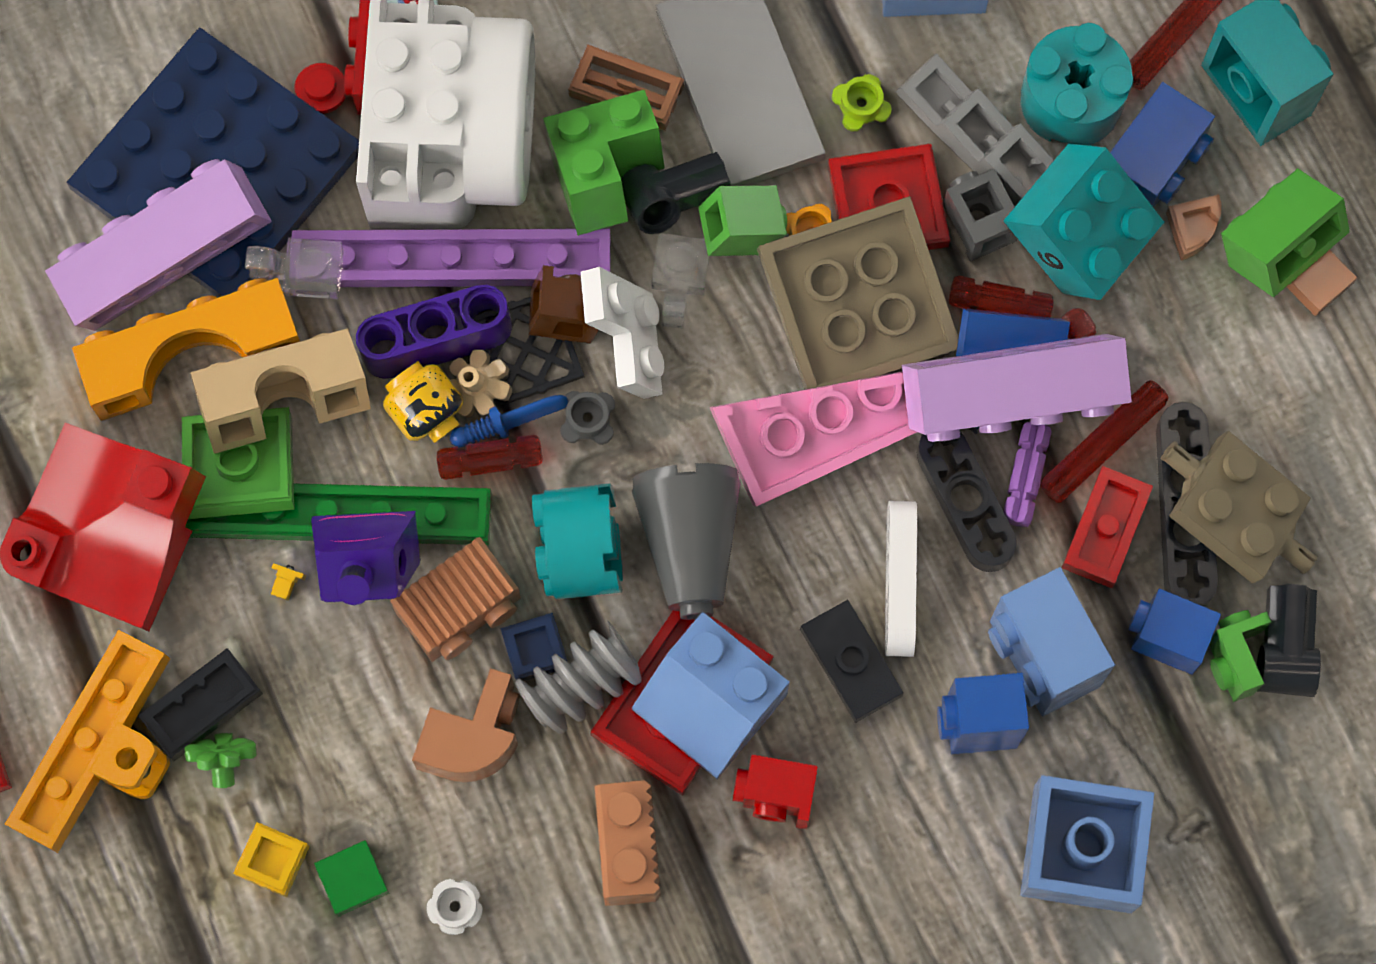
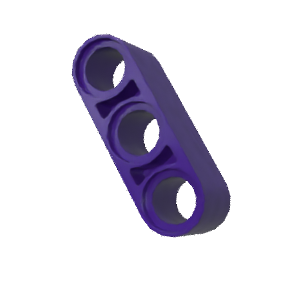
M476 285L371 316L365 319L358 327L355 335L356 345L368 372L382 379L395 378L417 361L423 367L430 364L439 365L457 358L469 356L473 350L493 349L505 343L512 331V321L504 294L491 285ZM493 310L498 313V316L489 323L481 324L474 321V317L482 311ZM441 325L447 328L445 333L438 338L429 339L422 336L426 329L431 326ZM390 340L395 342L394 347L384 354L371 352L374 345L380 341Z

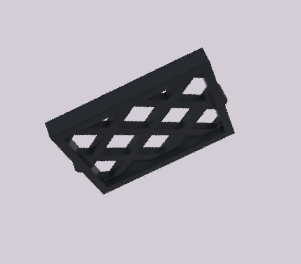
M531 297L507 303L512 328L516 320L529 325V316L520 312L522 308L530 306ZM490 310L476 315L474 321L484 324L488 319L497 317L498 313ZM529 335L526 343L509 336L505 342L522 349L514 365L505 362L510 372L506 382L512 387L516 377L520 376L533 382L534 385L527 390L515 394L512 393L507 401L499 400L501 406L538 393L545 394L550 389L584 378V373L572 341L556 339L550 353H547L533 346L537 336ZM563 342H565L572 364L556 357ZM505 343L495 347L491 354L489 349L484 350L490 356V363L498 359L497 357ZM528 353L546 360L538 376L521 369ZM552 363L569 371L567 376L550 382L545 380Z

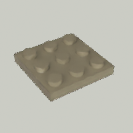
M910 196L760 245L757 248L804 389L881 376L902 369L904 364L924 362L957 351L958 335Z

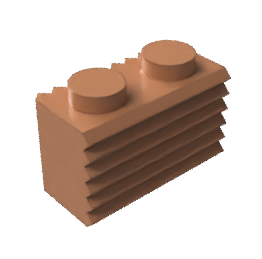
M478 537L462 550L457 551L454 556L449 557L444 563L429 571L427 575L421 577L417 582L412 583L409 588L404 589L401 596L391 599L390 602L397 616L433 662L440 656H443L445 660H450L461 654L473 642L469 635L486 623L490 628H495L504 623L517 611L514 603L521 599L519 588L483 540Z
M645 780L595 785L605 906L656 902L661 894L651 785Z

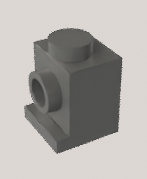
M995 169L980 175L977 171H971L959 176L950 183L949 189L946 190L943 206L966 248V255L970 262L1018 240L1003 221L1014 209V205ZM976 210L982 211L986 217L975 221L971 212Z

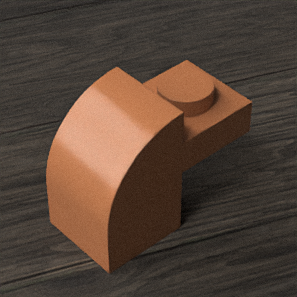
M490 668L473 720L430 707L412 758L416 769L452 781L472 782L485 779L503 768L513 756L518 745L514 733L500 729L502 723L511 725L520 699V694L513 692L514 682L512 675Z

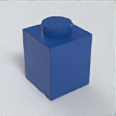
M1159 588L1150 603L1140 600L1128 628V630L1137 633L1131 650L1193 675L1202 664L1221 614Z

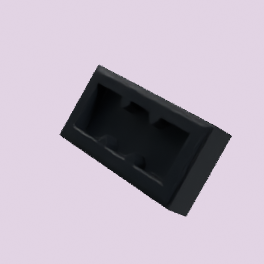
M848 599L800 626L801 633L855 723L903 696L904 692Z
M226 648L138 716L168 756L175 761L185 754L184 748L187 745L195 744L206 738L263 693L231 651Z

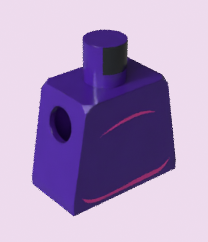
M416 511L312 516L313 540L321 601L359 605L366 600L394 599L401 596L421 562Z

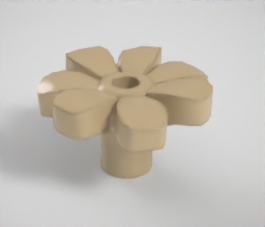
M473 350L469 364L462 358H457L449 367L450 372L456 376V379L450 381L463 397V406L458 413L464 417H471L476 409L483 417L489 416V409L496 406L494 398L507 401L512 394V387L507 382L501 381L509 373L508 366L500 359L490 363V356L484 350Z

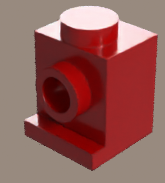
M751 754L749 770L742 768L737 770L732 801L741 802L743 807L754 809L752 816L765 821L786 822L787 815L796 816V828L807 830L818 766Z

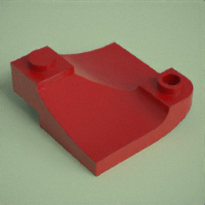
M65 422L30 504L21 516L13 518L0 548L1 564L9 575L150 632L192 533L185 525L206 476L189 466L145 449L141 450ZM26 544H31L32 551L30 556L26 560L21 561V551Z

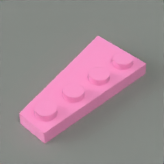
M903 372L709 407L750 501L756 507L917 433L909 429Z

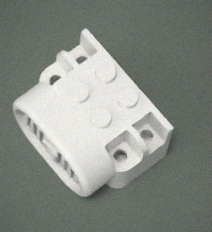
M370 0L356 184L370 229H461L467 226L473 219L476 204L518 206L525 201L530 175L535 93V37L533 26L528 20L476 17L473 12L465 7L434 5V0H419L418 4L387 3L386 0Z

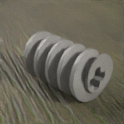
M608 620L611 637L605 639L595 630H591L588 632L592 649L589 651L574 641L570 644L574 659L570 664L557 654L552 656L555 674L550 676L538 666L533 668L537 683L535 687L531 688L520 678L515 680L519 693L542 726L546 727L548 725L558 734H563L568 728L565 713L579 722L586 718L583 701L599 710L604 707L605 703L602 689L614 697L621 696L623 694L621 676L633 685L641 683L642 678L639 666L633 654Z

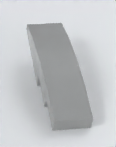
M938 54L928 59L895 91L917 116L973 171H977L980 175L995 169L1014 207L1054 161L1021 123L1013 127L979 88L971 92Z

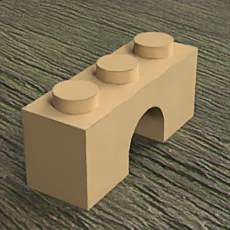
M348 328L332 333L318 334L311 339L279 348H268L254 355L229 362L215 363L207 368L190 372L214 454L267 439L262 420L263 411L271 403L282 398L296 397L307 401L313 407L319 424L371 409L366 378Z

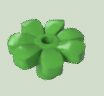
M217 733L214 736V742L211 739H203L184 748L185 760L187 762H197V768L200 770H211L212 785L215 788L233 786L235 784L234 767H239L242 759H251L257 756L256 743L247 738L234 739L233 733Z

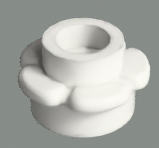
M453 879L444 880L433 889L432 899L427 903L428 917L432 923L440 925L442 932L450 935L461 934L465 931L466 927L475 926L481 918L483 907L478 902L480 893L468 881L455 882ZM454 901L460 903V909L457 912L450 910V904Z

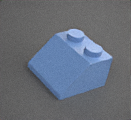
M702 612L666 654L632 706V710L718 779L788 695L790 682Z

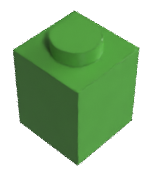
M777 185L719 186L698 207L708 256L759 255L757 248L760 245L782 239L787 235V213L784 206L780 203Z

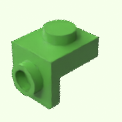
M1243 610L1225 617L1218 622L1220 629L1214 633L1209 643L1215 658L1210 661L1215 681L1222 691L1229 690L1233 702L1254 695L1264 684L1245 639L1262 633L1270 625L1271 620L1267 612L1251 617L1249 610Z

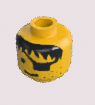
M417 361L384 386L389 393L383 401V407L408 440L419 441L428 435L433 443H436L459 425L454 415L462 408L463 397L438 365L430 364L423 367Z

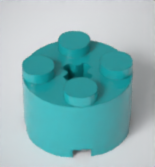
M1095 23L1064 27L1045 36L1036 45L1029 57L1021 87V110L1031 129L1037 135L1050 142L1053 139L1063 143L1087 146L1099 142L1109 135L1123 112L1133 84L1132 67L1125 50L1114 38L1105 33L1101 26Z
M611 483L544 490L543 494L532 495L535 527H540L542 544L545 545L535 548L536 568L539 580L543 579L546 596H554L555 599L622 593V586L620 584V581H623L622 550L619 523H616L615 517L610 514V508L616 507Z

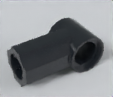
M717 152L663 171H659L653 165H639L628 170L621 178L628 211L639 229L645 234L652 235L670 229L678 221L681 212L701 205L719 186H731L724 162Z
M1298 584L1271 585L1267 589L1266 612L1270 617L1271 623L1265 629L1264 643H1261L1256 666L1264 684L1257 692L1315 697L1321 671L1320 651L1318 648H1314L1317 590Z

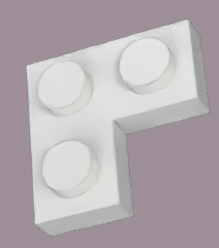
M601 267L582 271L581 282L585 324L613 336L617 387L643 399L662 395L661 376L664 373V360L658 348L656 325L659 322V309L653 298V293Z

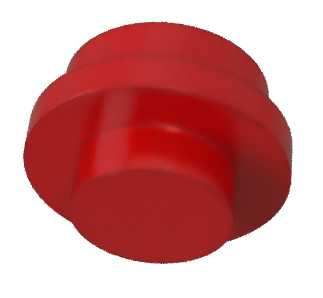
M311 64L304 68L296 78L294 86L296 96L322 114L335 111L346 98L344 75L337 67L331 64Z

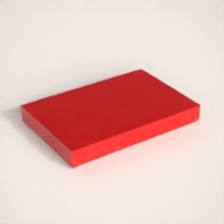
M673 610L637 662L642 678L641 683L633 685L625 680L622 684L623 694L612 699L590 733L591 736L683 796L701 769V766L632 710V706L666 654L695 621L681 619L680 611ZM710 617L770 666L774 658L773 655L719 620Z

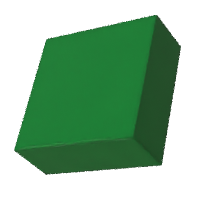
M366 840L314 863L337 917L389 894Z

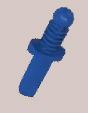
M554 395L500 414L496 406L489 409L490 417L485 416V419L482 417L480 421L477 419L475 423L472 421L470 425L466 423L465 427L453 429L450 433V442L455 447L463 448L471 442L474 444L476 440L479 442L481 438L485 440V437L495 436V433L499 434L502 439L509 436V429L567 407L569 400L564 395Z

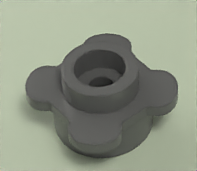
M571 391L565 396L569 402L567 407L564 408L566 410V422L560 429L563 439L569 443H576L580 439L594 440L600 445L608 443L614 435L613 428L609 425L610 413L615 409L614 398L605 392L596 394L593 392L579 393L578 391ZM587 413L593 416L590 422L583 420V416Z

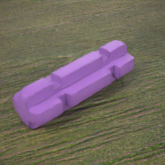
M1026 422L1021 430L1018 443L1021 449H1018L1007 492L1011 497H1007L1003 510L1010 525L1028 527L1032 521L1035 503L1032 500H1036L1046 459V455L1043 452L1047 451L1051 436V428L1047 425H1031V422Z

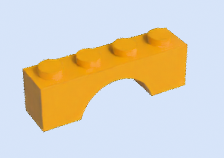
M258 278L243 283L238 287L237 292L219 298L212 295L197 298L188 303L186 309L169 315L153 313L140 318L135 323L136 326L118 332L104 330L93 333L84 340L83 344L72 347L90 406L99 419L103 421L152 404L154 386L160 372L172 358L185 350L197 346L212 345L227 348L241 357H247L268 348H279L300 342V338L278 278L269 281L265 278Z

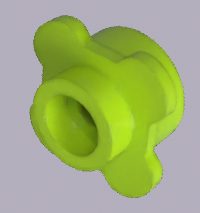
M867 74L855 77L846 84H839L833 89L832 101L840 106L844 115L842 124L849 131H859L863 124L875 120L884 122L891 115V105L883 100L881 82L874 75ZM863 99L867 104L864 107H860L857 105V101Z

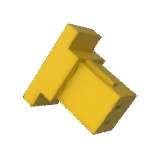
M273 563L271 568L277 571V577L272 587L271 595L289 601L295 583L297 584L298 579L305 581L306 575L294 571L293 566L287 565L283 567Z

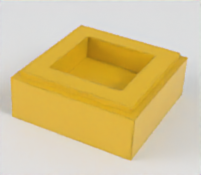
M257 822L233 874L287 898L310 846L308 843Z

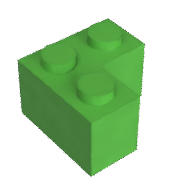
M645 90L544 117L543 121L551 159L577 235L628 222L621 182L622 176L628 170L644 164L653 165L659 170L665 169L659 127Z

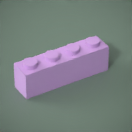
M219 159L208 161L197 167L191 173L193 179L179 188L169 187L152 195L146 202L148 207L134 216H120L107 223L102 228L103 235L89 244L85 242L78 243L62 251L58 255L59 262L45 270L74 325L93 331L99 329L272 222L242 167L225 159L222 161Z
M1109 334L902 365L909 429L927 435L928 441L934 442L957 439L960 437V429L978 426L980 433L1008 431L1012 429L1011 421L1029 418L1031 425L1055 424L1063 421L1062 413L1080 410L1082 417L1106 416L1114 413L1113 405L1132 402L1125 338Z

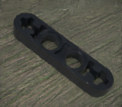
M1179 402L1166 408L1156 428L1164 590L1205 607L1217 591L1216 554L1201 542L1195 546H1185L1175 538L1173 528L1176 522L1169 515L1182 493L1177 491L1171 484V472L1175 469L1160 458L1167 447L1174 441L1180 446L1178 431L1169 430V427L1174 425L1177 417L1184 418L1186 426L1195 427V430L1191 431L1186 440V451L1189 454L1198 452V456L1192 455L1198 461L1205 458L1210 451L1209 424L1201 408L1193 403ZM1204 556V561L1197 559L1193 565V578L1197 583H1204V588L1199 590L1195 598H1190L1187 589L1178 588L1177 583L1182 582L1187 574V560ZM1174 557L1181 558V559H1186V560H1182V561H1180V562H1175V558H1174Z

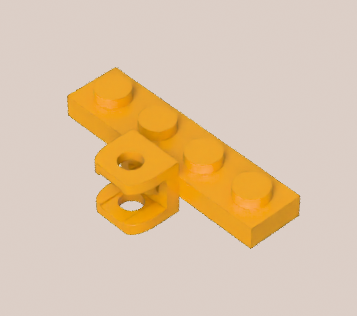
M120 630L117 631L5 822L6 826L58 853L100 780L135 798L147 799L153 796L170 766V760L160 748L144 735L131 729V726L170 661V658L165 653ZM151 766L149 775L146 778H144L146 772Z

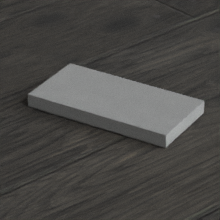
M668 0L656 4V13L681 77L684 79L686 90L711 153L717 152L723 160L731 186H749L825 160L826 152L764 0Z

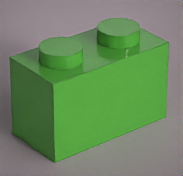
M1297 168L1282 182L1273 185L1266 195L1246 213L1233 219L1227 229L1221 233L1229 267L1274 298L1350 233L1344 198Z

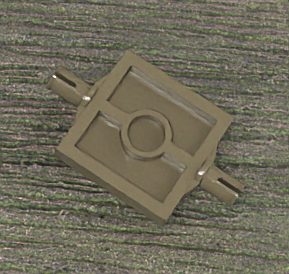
M1230 431L1219 436L1206 457L1200 461L1179 446L1176 441L1171 443L1163 452L1164 454L1160 459L1185 477L1181 497L1169 517L1253 584L1263 579L1275 558L1279 555L1296 567L1302 574H1305L1313 567L1318 556L1311 553L1294 539L1296 523L1311 497Z

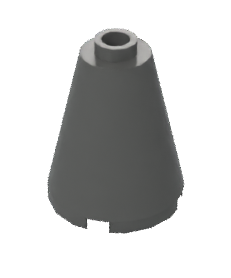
M695 463L696 472L679 473L677 465H670L647 470L633 478L632 495L668 608L680 611L681 619L696 620L702 612L712 617L713 608L724 604L741 485L737 468L728 465Z

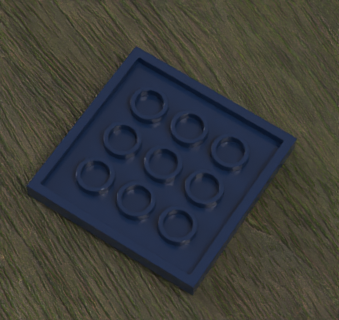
M199 27L66 183L71 191L108 218L114 220L124 215L132 217L148 207L146 202L155 193L169 187L177 189L193 179L191 173L208 161L215 159L222 161L225 159L242 167L272 222L187 274L219 298L237 292L240 285L257 279L290 240L292 230L300 228L358 158L359 140Z

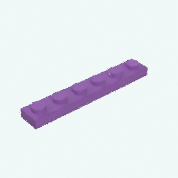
M576 229L292 230L290 281L293 288L473 287L485 284L491 286H532L543 265L554 266L553 276L555 277L568 274L581 275L582 271L601 267L611 272L610 229H599L582 235H577Z

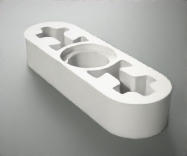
M888 501L885 596L886 656L914 657L916 501Z

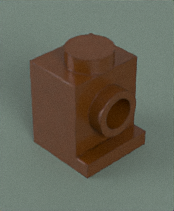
M543 265L531 286L528 335L591 344L599 330L585 324L581 275L568 274L555 277L553 276L554 266Z

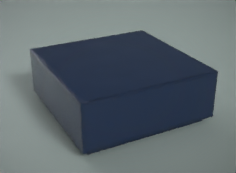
M553 613L500 628L515 680L518 678L522 681L534 679L533 668L536 666L548 674L555 672L552 656L555 654L568 662Z

